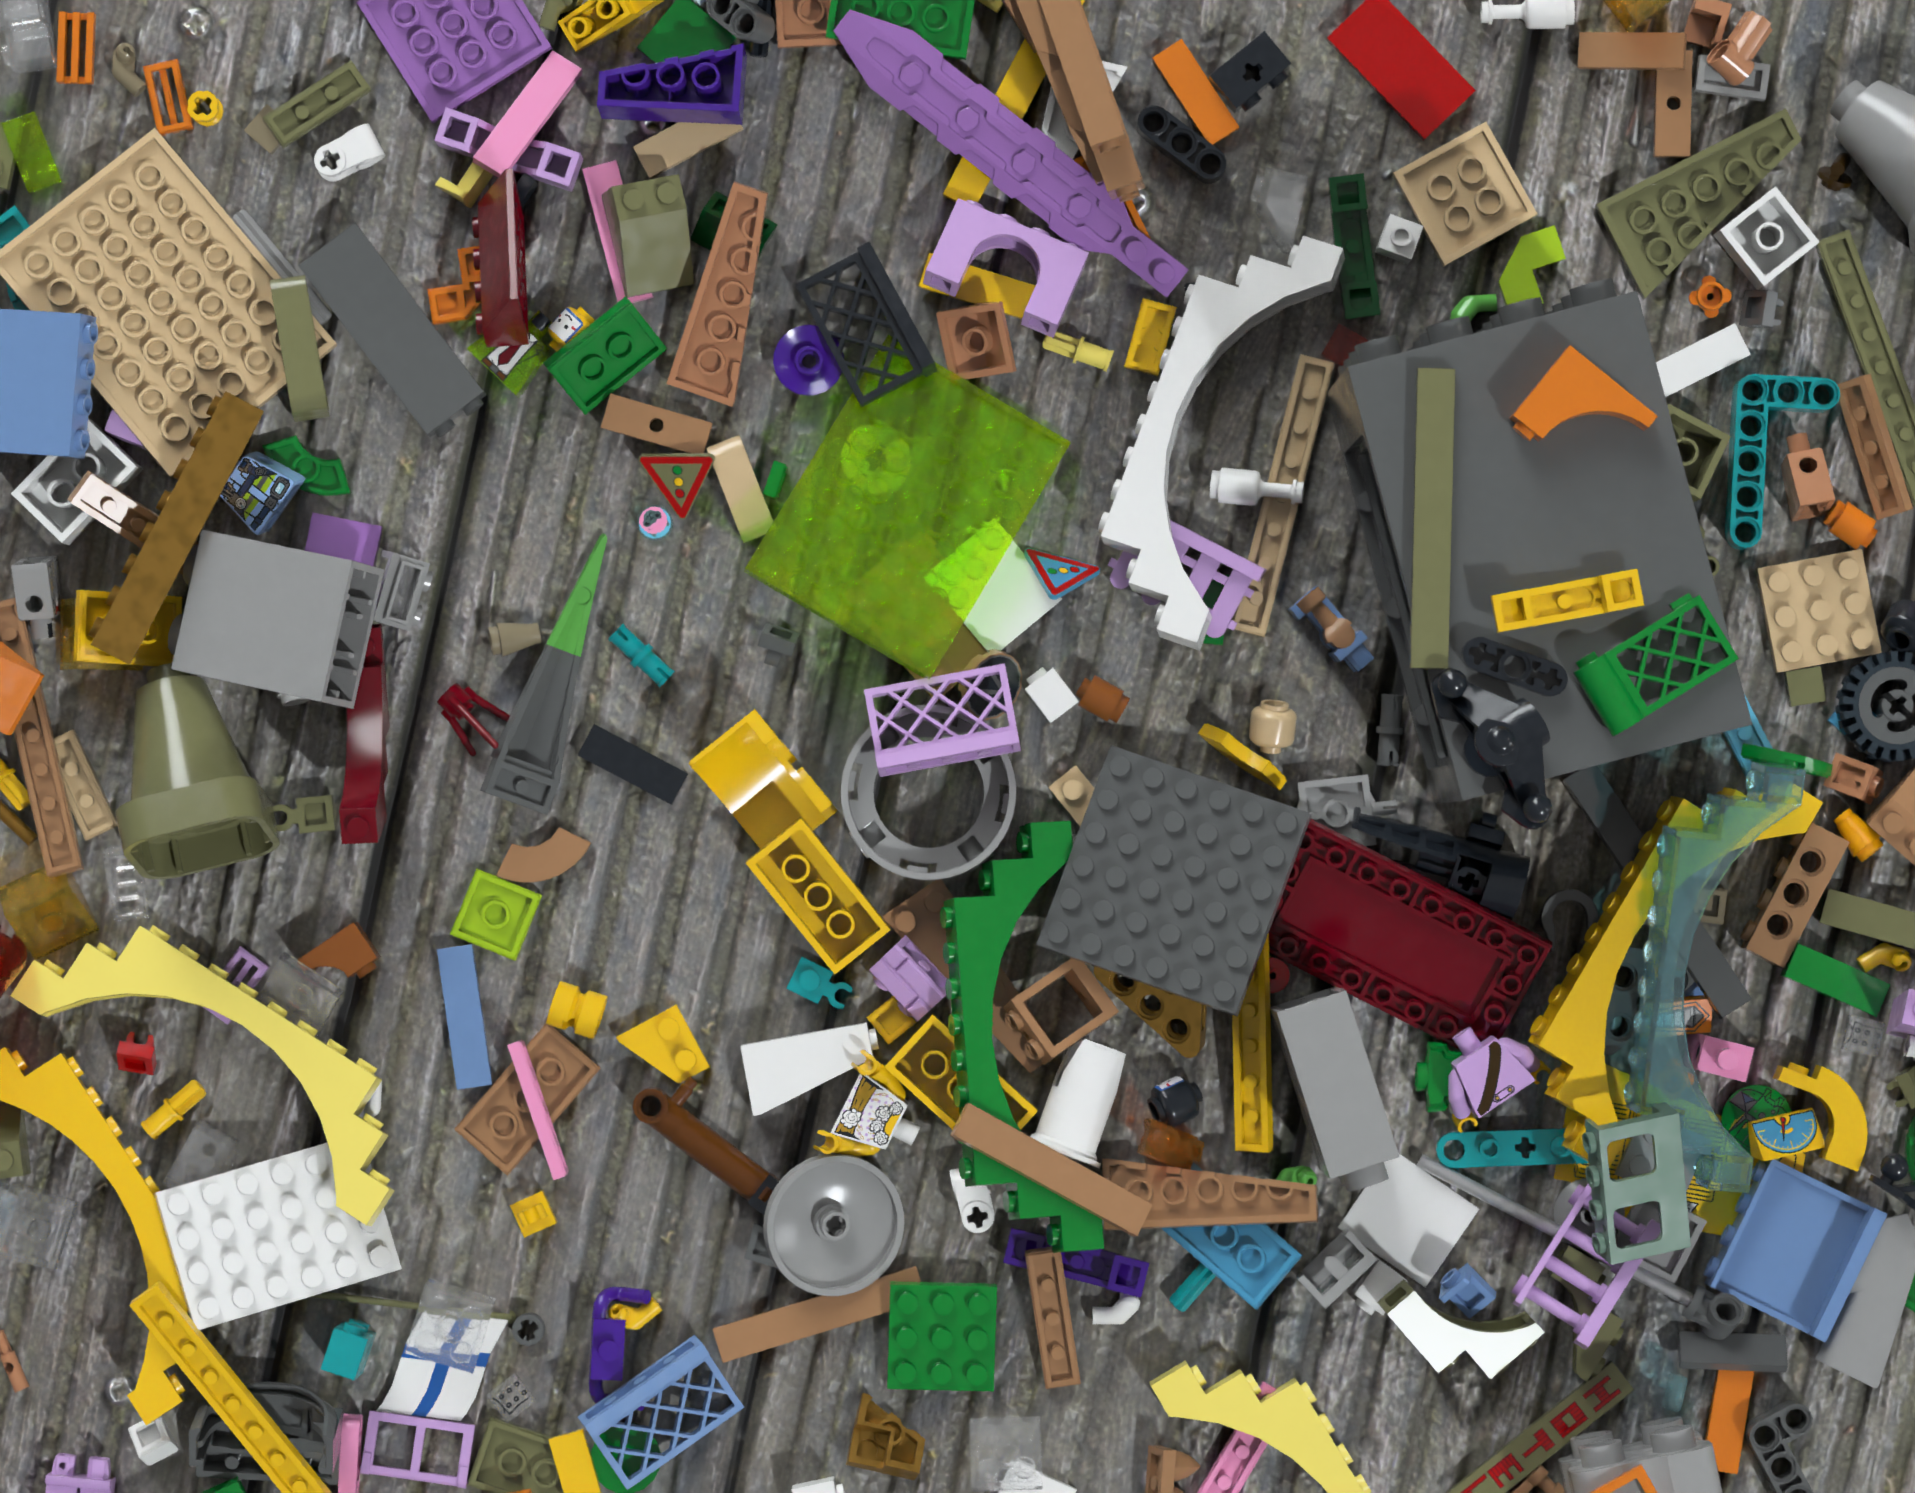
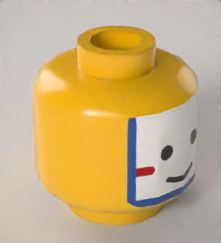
M581 306L577 310L573 307L565 308L548 327V333L553 338L549 345L557 352L595 320Z

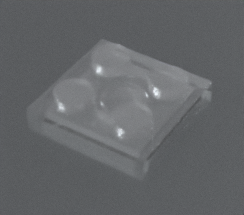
M1040 1416L969 1418L971 1491L1043 1489Z

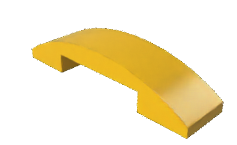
M1638 569L1490 596L1497 633L1644 606Z

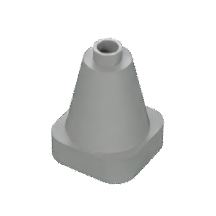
M1855 80L1839 94L1830 109V114L1840 121L1836 128L1835 136L1907 226L1910 252L1915 255V96L1881 80L1874 82L1869 87Z

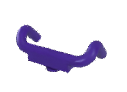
M608 1287L598 1294L594 1302L588 1384L591 1399L595 1403L611 1394L604 1393L603 1380L622 1381L626 1320L606 1318L607 1307L611 1301L648 1304L651 1300V1292L649 1290ZM640 1406L636 1410L642 1411L645 1407Z

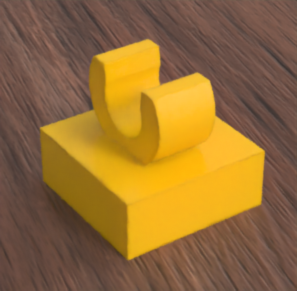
M544 1190L510 1205L524 1238L558 1223Z

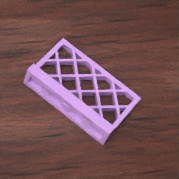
M1005 663L864 689L875 758L880 777L1021 751ZM1000 674L1002 686L993 698L977 688L984 677ZM976 679L973 684L966 680ZM959 682L969 689L958 705L942 695L950 683ZM941 685L937 691L932 688ZM924 689L934 695L923 711L907 701L914 690ZM905 692L902 697H900L899 695L896 694V693ZM973 693L989 702L979 718L963 709ZM888 695L898 703L889 716L885 717L875 710L873 698ZM1002 695H1004L1005 706L998 702ZM938 699L954 709L944 725L927 715ZM903 706L919 715L909 731H906L892 721ZM995 706L1007 714L1009 726L994 729L983 721ZM959 713L975 723L968 734L957 735L948 729ZM877 718L884 722L879 729L877 724ZM924 719L940 729L931 741L923 742L913 735ZM888 726L904 736L897 747L882 750L880 737ZM979 727L985 729V731L976 732ZM944 733L950 736L948 738L941 739ZM909 740L915 743L906 745Z

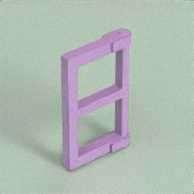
M369 1410L360 1473L457 1486L458 1488L466 1489L469 1481L468 1476L476 1425ZM379 1421L416 1426L410 1469L373 1464ZM426 1428L463 1433L457 1476L420 1471Z

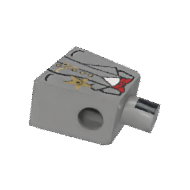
M58 555L22 558L11 565L18 619L20 621L30 620L32 639L53 637L51 618H55L62 613ZM35 596L42 600L43 606L36 603Z

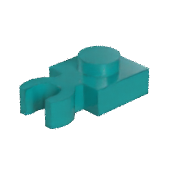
M801 957L786 989L817 1004L822 995L828 997L833 1007L844 1009L845 1005L836 1000L835 993L839 989L852 992L853 987L845 982L835 984L830 982L833 975L831 970L805 957Z

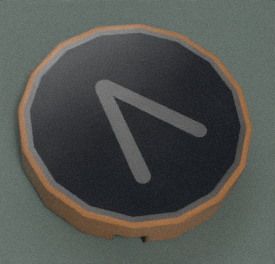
M996 649L987 650L989 651L984 655L978 654L972 658L963 671L1005 663L1013 705L1022 684V672L1019 663L1011 655ZM1000 674L984 677L977 688L993 698L1002 686ZM971 679V680H966V681H968L969 683L973 684L976 679ZM959 683L958 691L961 692V698H963L969 689ZM973 693L963 708L979 718L989 702ZM1002 695L998 702L1005 706L1004 695ZM994 706L985 720L998 718L1004 712Z

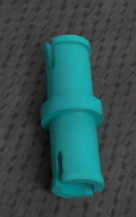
M624 623L609 637L608 640L631 660L630 664L634 668L638 666L659 688L675 672L651 651L653 647L649 643L645 645Z

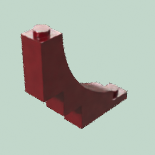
M372 624L354 709L347 708L345 779L339 808L342 844L378 843L387 819L384 783L388 774L386 735L390 723L382 624Z

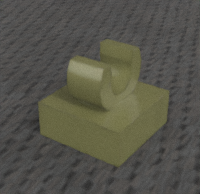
M1915 1064L1905 1068L1886 1086L1888 1090H1892L1895 1087L1901 1088L1904 1097L1895 1102L1896 1107H1903L1909 1103L1911 1109L1915 1108Z

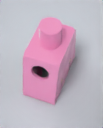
M1699 1033L1688 1034L1680 1065L1746 1082L1755 1048ZM1700 1045L1699 1054L1696 1058L1697 1049Z

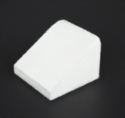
M163 1416L148 1425H145L142 1420L128 1428L138 1457L148 1466L179 1450Z

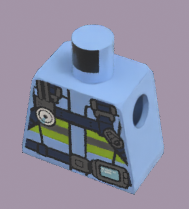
M255 451L246 454L241 461L238 460L220 497L253 533L260 535L270 531L306 478L266 455Z

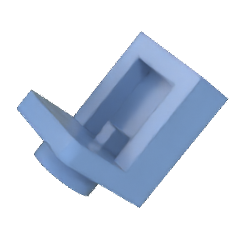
M1468 1263L1459 1270L1456 1268L1450 1270L1440 1281L1439 1299L1443 1303L1450 1299L1469 1319L1496 1298V1291Z

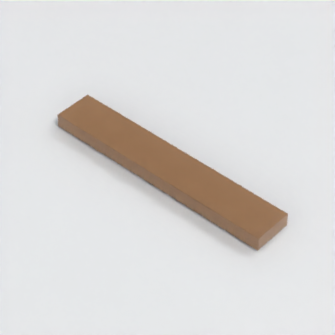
M970 1103L965 1104L951 1132V1137L1133 1237L1138 1236L1153 1205Z
M917 1266L880 1276L869 1286L851 1294L842 1296L818 1295L714 1327L712 1330L722 1362L725 1363L889 1312L890 1281L921 1282Z

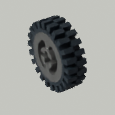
M1888 651L1867 657L1849 670L1850 674L1845 676L1841 682L1843 684L1842 689L1837 692L1836 698L1839 699V705L1835 706L1836 714L1840 713L1841 721H1838L1840 729L1844 728L1846 732L1844 737L1847 742L1852 741L1856 745L1854 749L1859 753H1866V757L1870 759H1880L1881 762H1900L1915 758V716L1911 724L1901 732L1890 731L1887 728V724L1903 721L1906 719L1904 715L1910 714L1913 711L1912 697L1915 702V657L1913 653L1907 651L1902 653ZM1886 681L1898 683L1900 689L1882 693L1881 696L1883 698L1875 700L1873 710L1876 717H1874L1871 709V699L1877 687ZM1896 700L1898 704L1895 708L1898 712L1891 714L1889 712L1891 708L1889 701Z

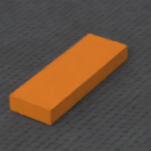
M1182 39L1152 57L1153 63L1205 140L1215 145L1239 129V125Z
M1716 1370L1705 1440H1709L1713 1444L1719 1472L1738 1474L1754 1371Z

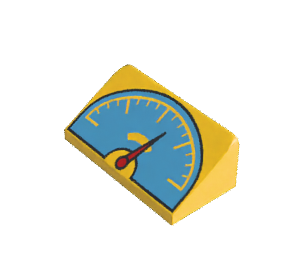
M1812 1108L1748 1122L1751 1156L1761 1161L1774 1160L1825 1147L1824 1138Z

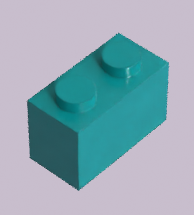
M349 1319V1322L340 1323L333 1329L321 1370L356 1380L364 1372L376 1332L368 1330L369 1324L356 1319Z

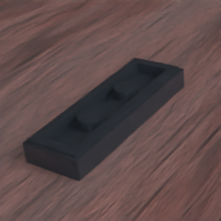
M595 724L578 753V756L671 805L688 776L687 772Z

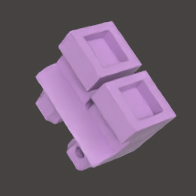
M58 1453L55 1456L52 1471L46 1475L45 1493H115L116 1477H111V1464L108 1457L91 1456L88 1463V1473L80 1474L75 1473L77 1455Z

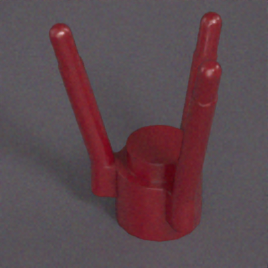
M455 683L437 701L444 709L441 714L449 721L472 757L476 755V751L457 719L462 720L465 718L485 741L494 749H497L499 747L498 742L470 713L474 708L471 701L503 721L508 722L510 716L477 695L469 686L463 689L458 683Z

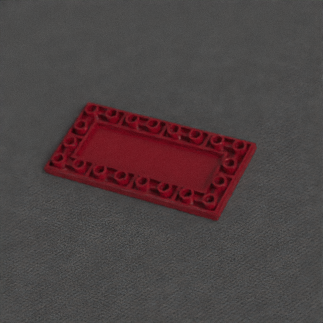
M1310 819L1269 930L1270 954L1335 987L1346 990L1348 994L1458 1050L1460 1049L1452 1038L1467 1027H1471L1480 1042L1491 1035L1497 1039L1502 1037L1553 945V942L1313 819Z

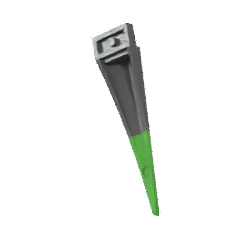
M606 534L599 536L498 740L499 747L494 749L491 754L493 758L480 791L548 815L560 783L576 679L593 597L607 543Z

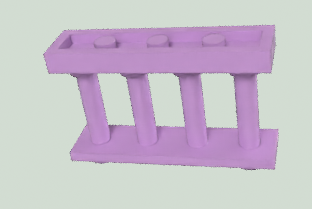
M1588 1183L1586 1187L1580 1184L1577 1186L1568 1200L1573 1207L1530 1276L1527 1277L1522 1274L1511 1291L1517 1296L1512 1303L1515 1306L1519 1307L1526 1297L1574 1328L1572 1331L1578 1334L1574 1343L1585 1350L1590 1346L1644 1259L1640 1258L1610 1265L1600 1255L1596 1254L1592 1245V1238L1571 1225L1581 1207L1589 1211V1201L1592 1200V1196L1590 1195L1591 1187ZM1614 1212V1227L1629 1236V1241L1633 1244L1654 1240L1661 1232L1660 1223L1653 1219L1646 1226L1642 1223L1637 1225L1618 1212ZM1563 1237L1612 1267L1610 1271L1615 1276L1609 1286L1604 1283L1601 1285L1597 1284L1552 1255ZM1544 1267L1593 1297L1591 1301L1597 1305L1590 1316L1585 1313L1581 1316L1533 1285Z

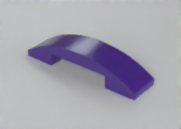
M1011 1228L1003 1263L1027 1269L1025 1250L1050 1247L1046 1235ZM1103 1249L1061 1252L1064 1276L1066 1278L1142 1297L1149 1262Z

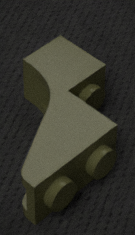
M1564 1243L1556 1258L1597 1284L1601 1285L1604 1283L1606 1276L1602 1273L1606 1267ZM1548 1270L1547 1274L1558 1280L1569 1292L1573 1301L1574 1311L1581 1316L1583 1313L1590 1316L1597 1304L1588 1298L1589 1295ZM1612 1312L1609 1313L1586 1350L1574 1343L1578 1334L1573 1332L1572 1369L1585 1381H1588L1591 1375L1596 1377L1600 1373L1606 1361L1602 1356L1609 1345L1614 1347L1618 1343L1624 1332V1328L1621 1327L1624 1320Z

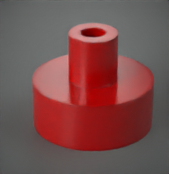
M1269 957L1270 973H1275V977L1270 979V993H1277L1288 984L1290 977L1289 969L1280 959Z

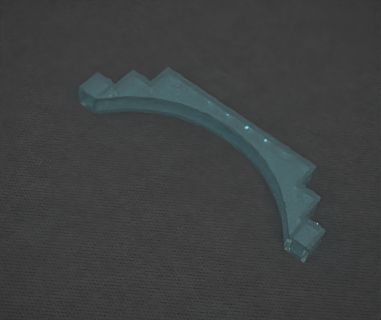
M1752 762L1751 770L1746 776L1747 797L1708 793L1707 801L1704 803L1701 811V819L1704 823L1703 829L1663 825L1662 834L1657 841L1658 868L1652 877L1654 898L1653 905L1650 906L1647 915L1650 928L1648 941L1645 942L1643 947L1645 966L1644 974L1638 983L1640 1004L1639 1011L1636 1012L1633 1021L1636 1034L1634 1047L1631 1048L1629 1053L1631 1072L1629 1082L1624 1089L1626 1108L1641 1115L1652 1114V1105L1666 1102L1679 1112L1683 1153L1699 1154V1158L1696 1159L1694 1164L1695 1183L1712 1191L1749 1193L1754 1158L1722 1126L1702 1093L1689 1056L1683 1017L1685 972L1693 937L1710 896L1732 863L1763 831L1801 806L1806 770L1792 765Z

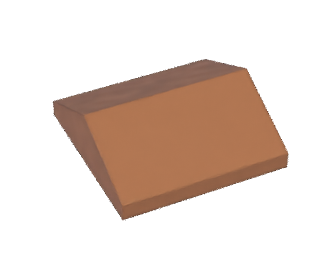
M1002 301L976 303L936 312L950 382L1017 371Z

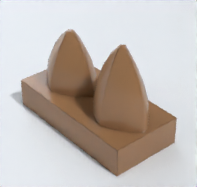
M1148 1445L1145 1493H1184L1179 1488L1174 1487V1481H1179L1192 1475L1200 1468V1465L1191 1456L1181 1451L1161 1445Z

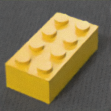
M802 817L746 860V865L834 974L838 973L890 931L889 925Z
M932 1013L889 1060L885 1068L953 1130L960 1116L959 1107L955 1106L953 1096L954 1088L957 1086V1074L951 1066V1052L955 1050L954 1036L950 1035L948 1026ZM998 1073L999 1081L1013 1119L1021 1130L1038 1112V1109Z

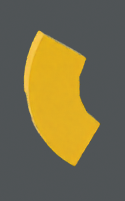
M1204 723L1198 734L1212 747L1254 777L1278 790H1281L1286 783V777L1269 760L1244 746L1229 732L1208 723Z

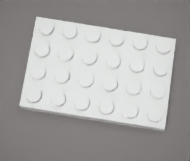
M328 1143L154 1193L189 1316L199 1330L402 1269L384 1208L371 1227L363 1224L336 1206L333 1163ZM371 1163L366 1169L367 1173L372 1169Z

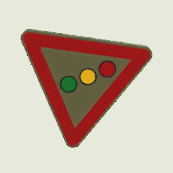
M711 453L641 454L639 462L676 515L680 519H686L715 461V456Z

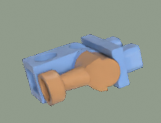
M1318 586L1313 587L1287 609L1296 620L1301 619L1304 615L1319 631L1322 644L1326 648L1332 649L1328 655L1334 662L1343 660L1353 672H1358L1374 659L1372 654L1362 644L1368 637L1362 630L1354 632L1351 627L1352 622L1340 614Z

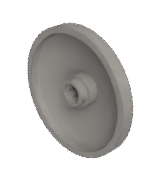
M830 1153L818 1155L796 1165L783 1176L774 1188L764 1215L763 1232L765 1245L776 1268L797 1287L822 1296L851 1294L864 1289L876 1281L895 1259L904 1232L902 1202L890 1179L866 1160L847 1154Z

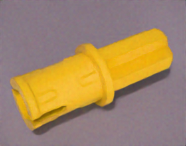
M0 757V791L16 810L21 811L30 805L28 791L14 774L16 770L14 768L10 769Z
M191 1080L170 1099L165 1098L163 1100L164 1104L145 1121H142L141 1126L151 1138L156 1140L159 1138L158 1136L177 1120H184L183 1115L206 1096L204 1087L197 1080Z

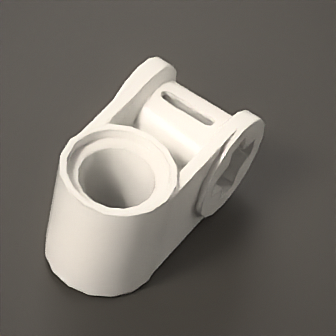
M367 123L351 129L343 136L320 147L314 156V163L323 179L329 182H337L359 170L378 163L385 157V153L373 130ZM332 156L336 161V169L331 170L327 166L326 159Z
M959 1168L950 1170L955 1199L958 1201L964 1227L973 1233H982L988 1230L994 1221L990 1185L965 1187V1179H961ZM973 1207H979L981 1212H987L988 1218L983 1220V1226L977 1227L976 1221L970 1222L968 1216L974 1213Z

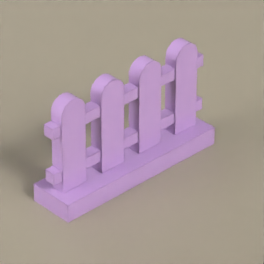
M1170 520L1173 542L1180 561L1193 569L1189 579L1200 597L1203 599L1213 579L1225 585L1213 609L1208 608L1212 620L1206 634L1212 638H1219L1225 633L1227 628L1234 631L1238 623L1233 621L1232 618L1244 596L1251 599L1254 590L1249 588L1252 580L1260 582L1267 569ZM1189 547L1201 552L1198 561L1186 555ZM1123 551L1118 560L1111 558L1108 566L1114 568L1110 575V581L1114 587L1124 589L1129 586L1128 582L1130 579L1126 578V572L1131 559H1137V555ZM1221 563L1233 569L1229 577L1217 571ZM1141 594L1143 601L1148 605H1157L1161 602V600Z

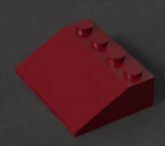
M512 168L503 171L479 201L478 217H472L473 237L479 238V249H473L475 270H480L481 281L474 282L476 303L481 302L482 313L476 314L477 335L484 336L486 347L529 345L524 214Z

